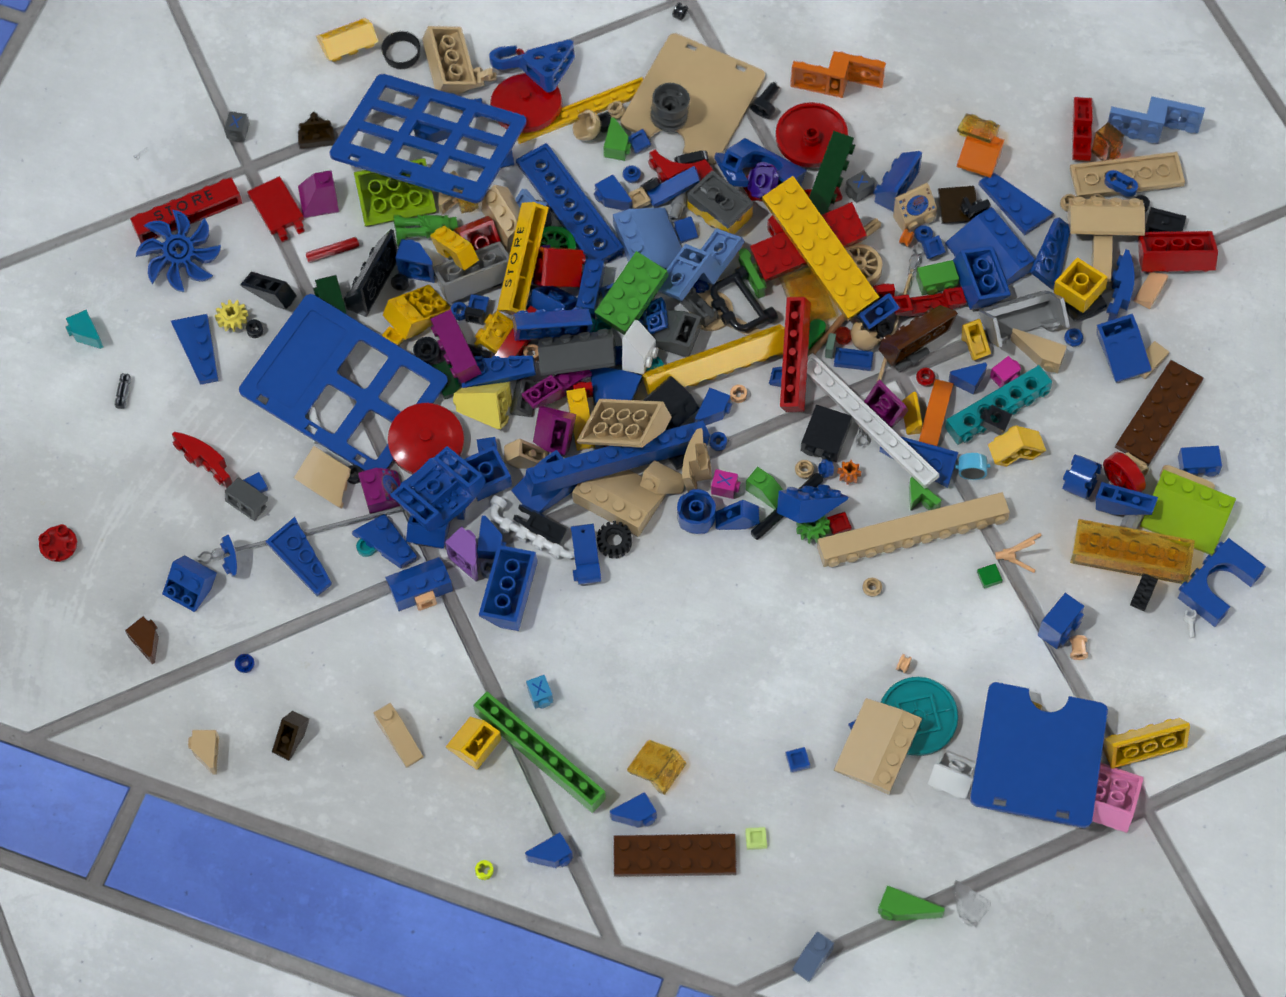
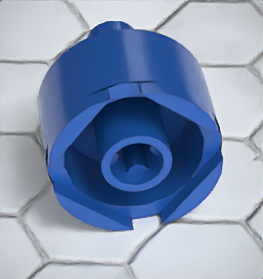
M1075 454L1071 462V469H1067L1064 474L1063 480L1065 482L1062 489L1087 499L1095 489L1098 482L1096 480V473L1100 475L1102 464Z
M700 489L690 490L685 495L683 494L677 503L679 526L681 529L692 534L707 533L715 522L716 503L708 492Z

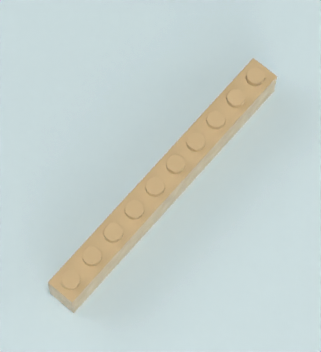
M1003 492L819 538L817 549L823 567H835L842 562H854L859 558L874 557L882 552L890 553L901 547L910 548L917 543L922 542L925 544L933 539H945L956 533L965 534L969 530L976 528L984 529L991 524L1000 525L1008 520L1010 511Z

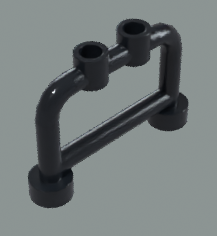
M742 265L735 268L734 274L716 282L710 289V295L713 299L711 301L712 308H715L717 311L721 310L723 313L721 315L723 324H730L735 330L746 332L767 321L769 323L777 321L778 315L773 307L763 310L743 282L749 278V275ZM735 282L759 317L746 324H739L734 313L726 306L724 299L718 295V290Z

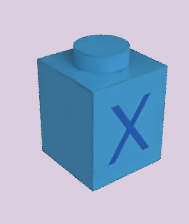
M545 674L526 681L527 690L535 709L546 708L553 703V695Z

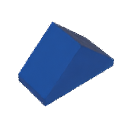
M986 362L950 371L949 382L974 395L985 376Z

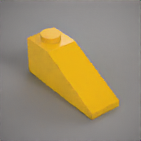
M585 388L568 390L566 395L569 413L576 414L573 430L576 450L595 448V445L577 443V439L590 417Z

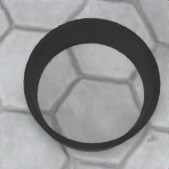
M397 31L384 39L381 50L386 62L391 67L406 69L418 61L420 42L410 32ZM399 41L412 43L418 51L412 59L405 62H395L386 57L388 48Z

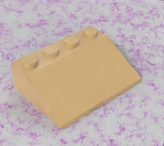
M599 399L577 439V443L644 447L665 431L672 417L664 402Z
M630 470L578 483L572 492L574 503L611 523L616 521V524H619V522H622L623 526L626 524L628 530L630 529L631 533L637 537L640 536L667 494H655L641 487L642 476Z
M865 698L834 771L889 795L922 718L904 710Z

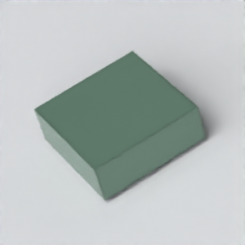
M834 333L828 334L825 357L832 359L835 347L836 334Z

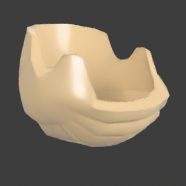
M585 110L578 114L579 120L573 124V133L578 140H593L600 132L601 121L595 112Z
M855 322L851 329V338L853 344L859 350H871L881 342V338H876L878 334L876 330L869 332L862 326V322Z

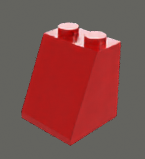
M539 247L533 283L541 286L580 287L583 275L582 265L585 264L586 259L583 250Z

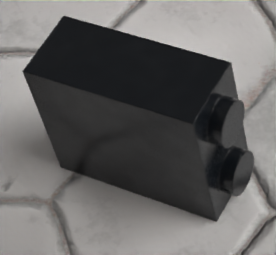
M816 404L801 442V451L808 456H817L837 463L851 426L852 416Z

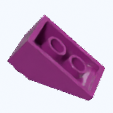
M880 379L864 400L891 428L902 420L909 411L906 405Z

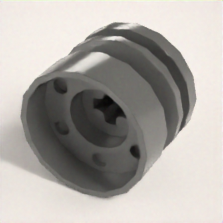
M676 83L659 85L652 95L651 121L660 130H679L686 124L688 118L689 93L683 86Z

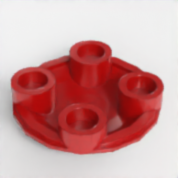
M64 524L50 527L40 534L38 538L41 554L50 561L60 562L68 559L73 555L77 547L76 535Z

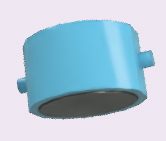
M979 453L961 455L959 457V465H956V469H959V476L968 480L985 478L987 476V468L991 467L990 464H987V457Z

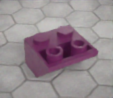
M539 406L533 443L547 452L557 450L560 455L565 456L570 450L576 414Z

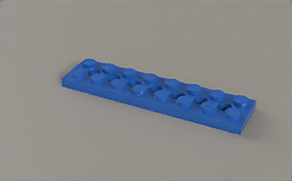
M547 143L516 159V164L543 201L547 202L551 212L562 227L574 236L576 246L583 250L586 258L605 262L624 251L623 245ZM539 163H543L546 165L544 168L541 169L536 167V165ZM548 176L555 177V180L550 182L547 181L546 178ZM558 189H563L565 191L561 195L555 193V191ZM568 202H572L575 204L571 208L565 206V204ZM577 215L584 217L581 221H577L574 218ZM588 228L594 230L591 234H586L584 231ZM602 242L604 245L602 247H595L594 243Z

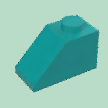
M87 310L66 318L68 323L65 326L69 336H74L76 342L99 349L103 348V344Z

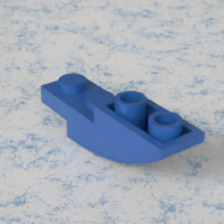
M1125 249L1123 256L1119 255L1116 264L1119 266L1118 271L1114 270L1111 281H1114L1112 289H1115L1112 298L1115 300L1108 305L1106 313L1109 314L1107 321L1116 319L1120 308L1128 310L1133 293L1134 265L1130 251Z

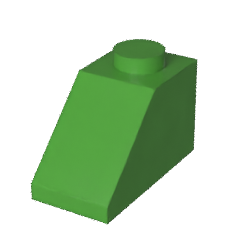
M611 117L603 147L604 157L625 161L626 155H630L631 152L629 136L617 120Z
M757 466L746 480V491L774 510L777 508L779 490L783 489L771 475Z

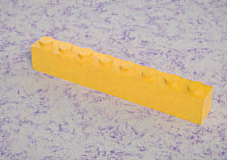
M779 324L645 371L641 375L646 392L649 395L669 376H672L683 387L688 385L695 386L705 379H715L717 375L722 373H732L736 368L749 367L753 362L766 361L770 356L783 355L785 327Z

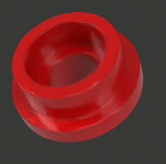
M922 368L917 372L916 380L920 385L929 386L934 382L935 374L930 368Z

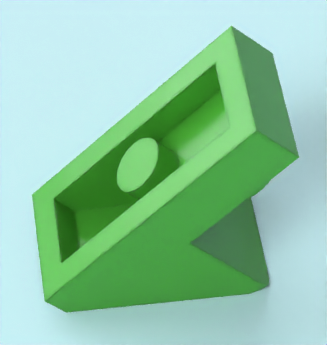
M913 477L910 478V510L920 501L928 510L940 508L942 500L928 488L924 489Z

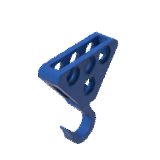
M564 40L529 49L521 55L507 59L499 58L516 54V45L498 47L489 54L490 65L493 68L505 70L519 67L546 92L555 90L575 58L572 40Z

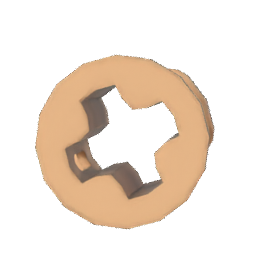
M1076 635L1070 637L1069 641L1072 644L1071 659L1083 660L1088 658L1085 644L1087 642L1086 636Z

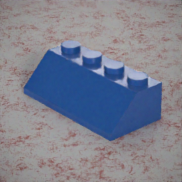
M575 307L572 310L557 308L554 311L540 309L530 313L523 310L513 315L515 341L543 339L544 337L555 338L564 334L576 335L584 331L590 333L592 327L589 309H584L583 307Z
M498 545L479 611V617L499 628L519 631L538 562L536 552Z

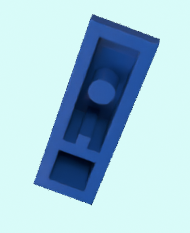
M1102 482L1096 495V510L1113 515H1152L1158 497Z

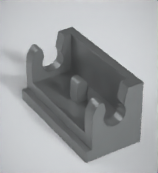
M694 287L691 288V291L681 301V304L690 313L701 316V325L704 328L719 318L718 311L715 308L712 309L696 293Z
M239 477L225 490V502L253 521L267 507L264 504L268 501V497Z

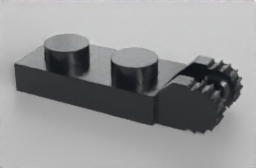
M520 504L518 509L530 515L527 521L519 515H514L513 520L535 534L541 535L547 540L560 545L568 527L536 510Z

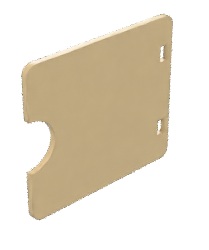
M673 33L667 38L622 115L621 126L632 132L644 129L647 137L651 139L654 134L662 131L654 126L650 118L654 90L664 83L679 84L688 91L690 96L686 124L681 129L676 130L684 139L683 154L705 150L708 152V164L715 165L717 164L714 159L715 153H723L750 103L765 79V72L762 69L682 35ZM687 44L696 47V50L693 51L689 48H686ZM737 65L746 68L745 72L736 69Z

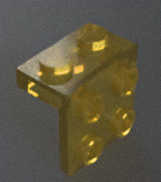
M966 113L957 128V132L964 137L970 136L991 143L993 138L997 137L1000 125L992 120H984L977 115Z
M648 740L629 765L627 771L634 776L650 781L659 793L665 795L687 763L676 749Z

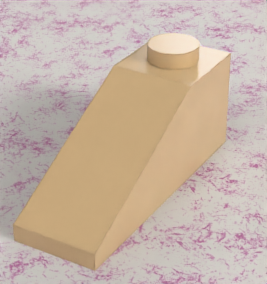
M1013 328L1010 340L1033 362L1040 365L1041 368L1048 372L1058 373L1067 346Z
M391 702L374 712L377 724L406 768L423 758L422 753Z

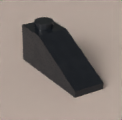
M252 271L240 284L241 287L266 302L285 310L291 306L297 297L286 281Z

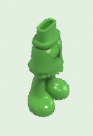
M423 214V216L417 215V218L393 215L397 247H399L401 239L406 240L416 236H426V238H429L436 229L443 226L452 231L458 228L457 218L448 217V215ZM409 226H419L418 228H404Z

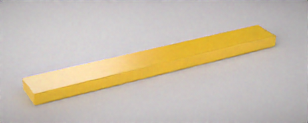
M643 77L637 78L562 107L559 116L552 124L539 131L521 133L517 141L521 144L575 123L579 120L578 114L585 110H591L598 114L606 111L609 104L614 101H620L622 104L629 102L644 79Z

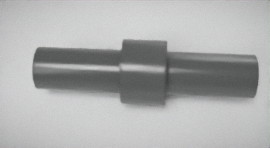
M925 347L915 354H910L906 357V360L895 366L896 370L901 372L907 367L919 363L921 358L930 353L929 349Z

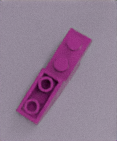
M590 370L561 373L554 377L550 375L523 392L521 396L533 409L539 408V406H546L567 396L566 391L573 390V385L591 377L592 372Z

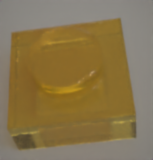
M458 198L461 214L469 213L479 208L478 203Z

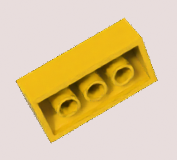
M1181 718L1167 719L1162 723L1149 724L1137 730L1131 729L1119 735H1110L1104 738L1103 752L1111 769L1181 750L1187 748L1190 724Z

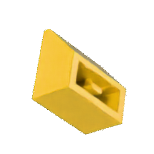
M469 717L446 745V749L478 770L502 740L499 730L486 721Z

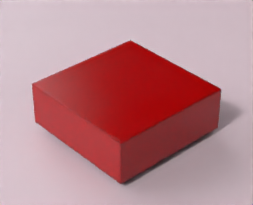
M845 512L827 517V520H830L829 527L833 535L852 530Z

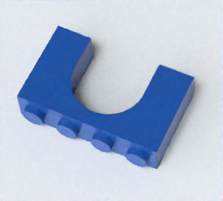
M746 138L727 149L721 164L735 173L746 167H756L755 165L760 162L772 164L778 172L777 186L791 176H794L801 186L807 171Z
M1230 538L1224 543L1221 541L1214 550L1216 552L1213 556L1209 554L1202 563L1204 564L1201 569L1196 568L1190 576L1192 579L1189 582L1185 581L1178 589L1180 591L1178 599L1192 610H1195L1198 615L1214 627L1226 616L1230 606L1210 590L1207 584V577L1216 571H1227L1252 587L1266 568L1263 563Z

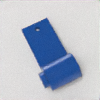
M594 523L571 526L576 570H572L574 582L578 581V585L601 582Z

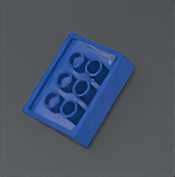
M993 207L978 214L945 242V245L955 257L961 250L993 246L1008 286L1029 274L1035 261Z

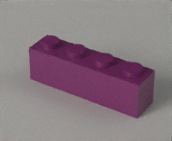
M451 309L431 318L433 323L431 330L435 337L439 336L440 338L437 341L442 351H446L444 357L448 365L452 364L453 366L450 370L454 378L458 377L460 382L464 383L482 374Z

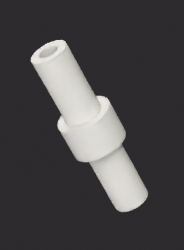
M311 407L308 411L309 419L320 426V422L317 420L316 409ZM309 425V430L315 435L317 429Z

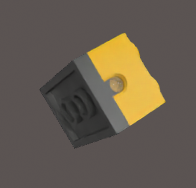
M713 170L688 192V209L695 215H700L709 226L735 234L753 217V201Z

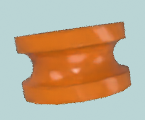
M905 229L900 237L899 244L904 243L908 247L912 242L915 232H909L908 229Z

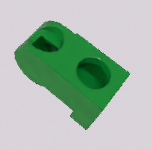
M814 319L810 323L808 351L825 333L826 324L821 319Z

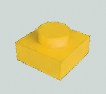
M391 326L381 335L398 346L404 340L396 329Z

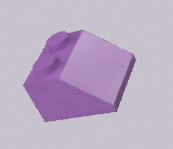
M461 526L445 542L447 555L453 563L476 582L478 580L476 536L472 531H466Z

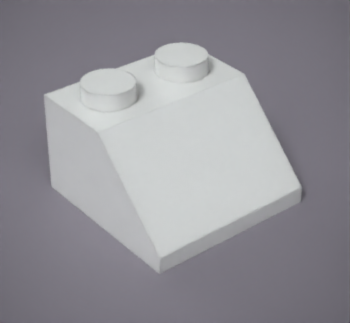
M634 320L622 338V370L644 374L647 368L651 367L652 360L656 359L658 348H656L655 338L638 320Z
M942 749L934 765L928 785L932 786L935 790L948 792L955 798L966 799L973 783L976 762Z

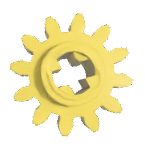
M229 299L227 305L222 302V309L216 308L217 314L215 315L219 328L224 326L225 331L231 328L233 332L236 330L235 327L243 329L241 323L246 324V317L249 316L245 305H240L238 300L232 304Z

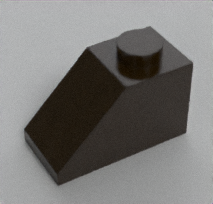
M293 710L283 717L272 753L289 761L305 735L309 718Z

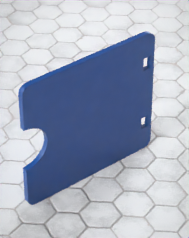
M999 682L991 683L988 688L970 796L971 804L975 807L1070 826L1089 827L1093 820L1108 713L1107 706L1102 702L1069 696L1063 708L1055 712H1045L1038 709L1032 703L1029 696V688ZM994 799L1006 801V805L993 804ZM1057 811L1068 813V819L1056 817Z

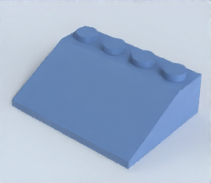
M665 208L628 209L613 214V226L620 243L624 247V253L628 262L637 251L659 266L667 269L682 249L670 220H668Z

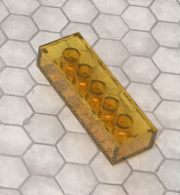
M1078 519L1070 563L1142 576L1145 573L1158 580L1183 584L1185 581H1188L1190 576L1195 540Z

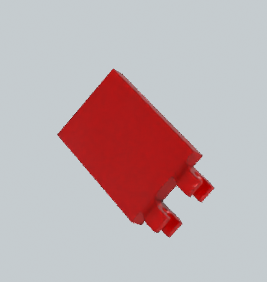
M280 176L247 191L248 196L271 235L277 233L281 242L288 240L285 229L292 225L298 235L305 232L301 222L304 220V216Z

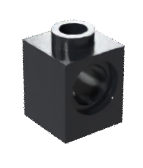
M991 405L987 409H983L980 415V419H982L980 426L1001 435L1005 432L1012 414ZM991 415L997 417V423L991 420Z

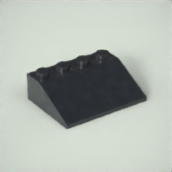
M390 229L377 242L376 246L371 248L367 262L362 264L359 276L354 278L351 290L345 294L344 301L347 310L365 317L370 312L397 264L396 255L398 248L394 230Z

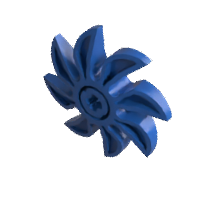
M173 210L178 233L173 235L169 224L163 221H151L145 224V228L156 233L166 241L160 242L154 238L144 241L138 247L136 257L162 253L163 255L152 258L149 262L148 277L150 282L153 284L165 266L171 265L167 272L169 284L173 289L185 292L179 269L184 267L188 278L194 281H206L212 278V274L201 269L191 261L197 260L203 264L213 261L219 255L221 245L195 249L194 247L205 244L208 240L209 225L206 219H203L191 237H186L190 231V222L182 212ZM177 248H180V250H181V253H180V254H177V252H176V249H177Z

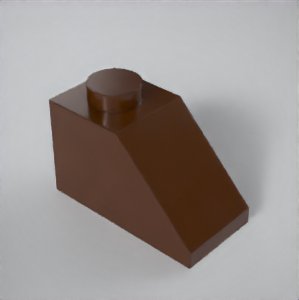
M142 616L128 627L125 632L147 660L154 664L159 639L156 632L158 627L151 619L148 621Z

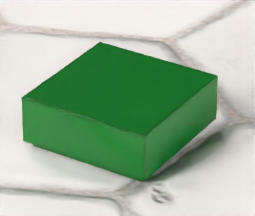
M996 564L977 569V574L983 588L1002 583L1003 580Z

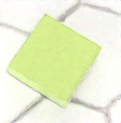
M766 827L745 828L747 850L767 849Z

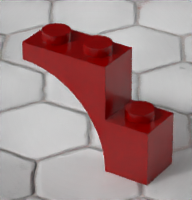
M656 149L649 152V166L652 170H656L661 183L693 166L697 168L701 180L713 170L706 159L696 163L682 164L666 159Z

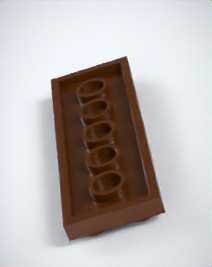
M1170 360L1121 435L1115 448L1123 453L1129 452L1149 466L1203 382L1204 377Z
M735 834L614 835V877L736 875Z

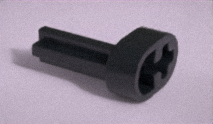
M776 82L770 83L760 97L754 98L749 105L751 111L762 118L769 119L775 113V107L769 101L780 89Z

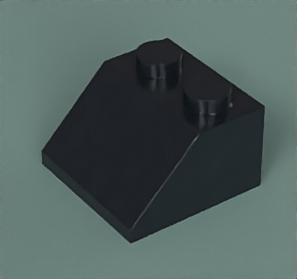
M669 376L643 399L644 401L664 402L672 417L665 430L680 427L699 409L693 396L672 376Z

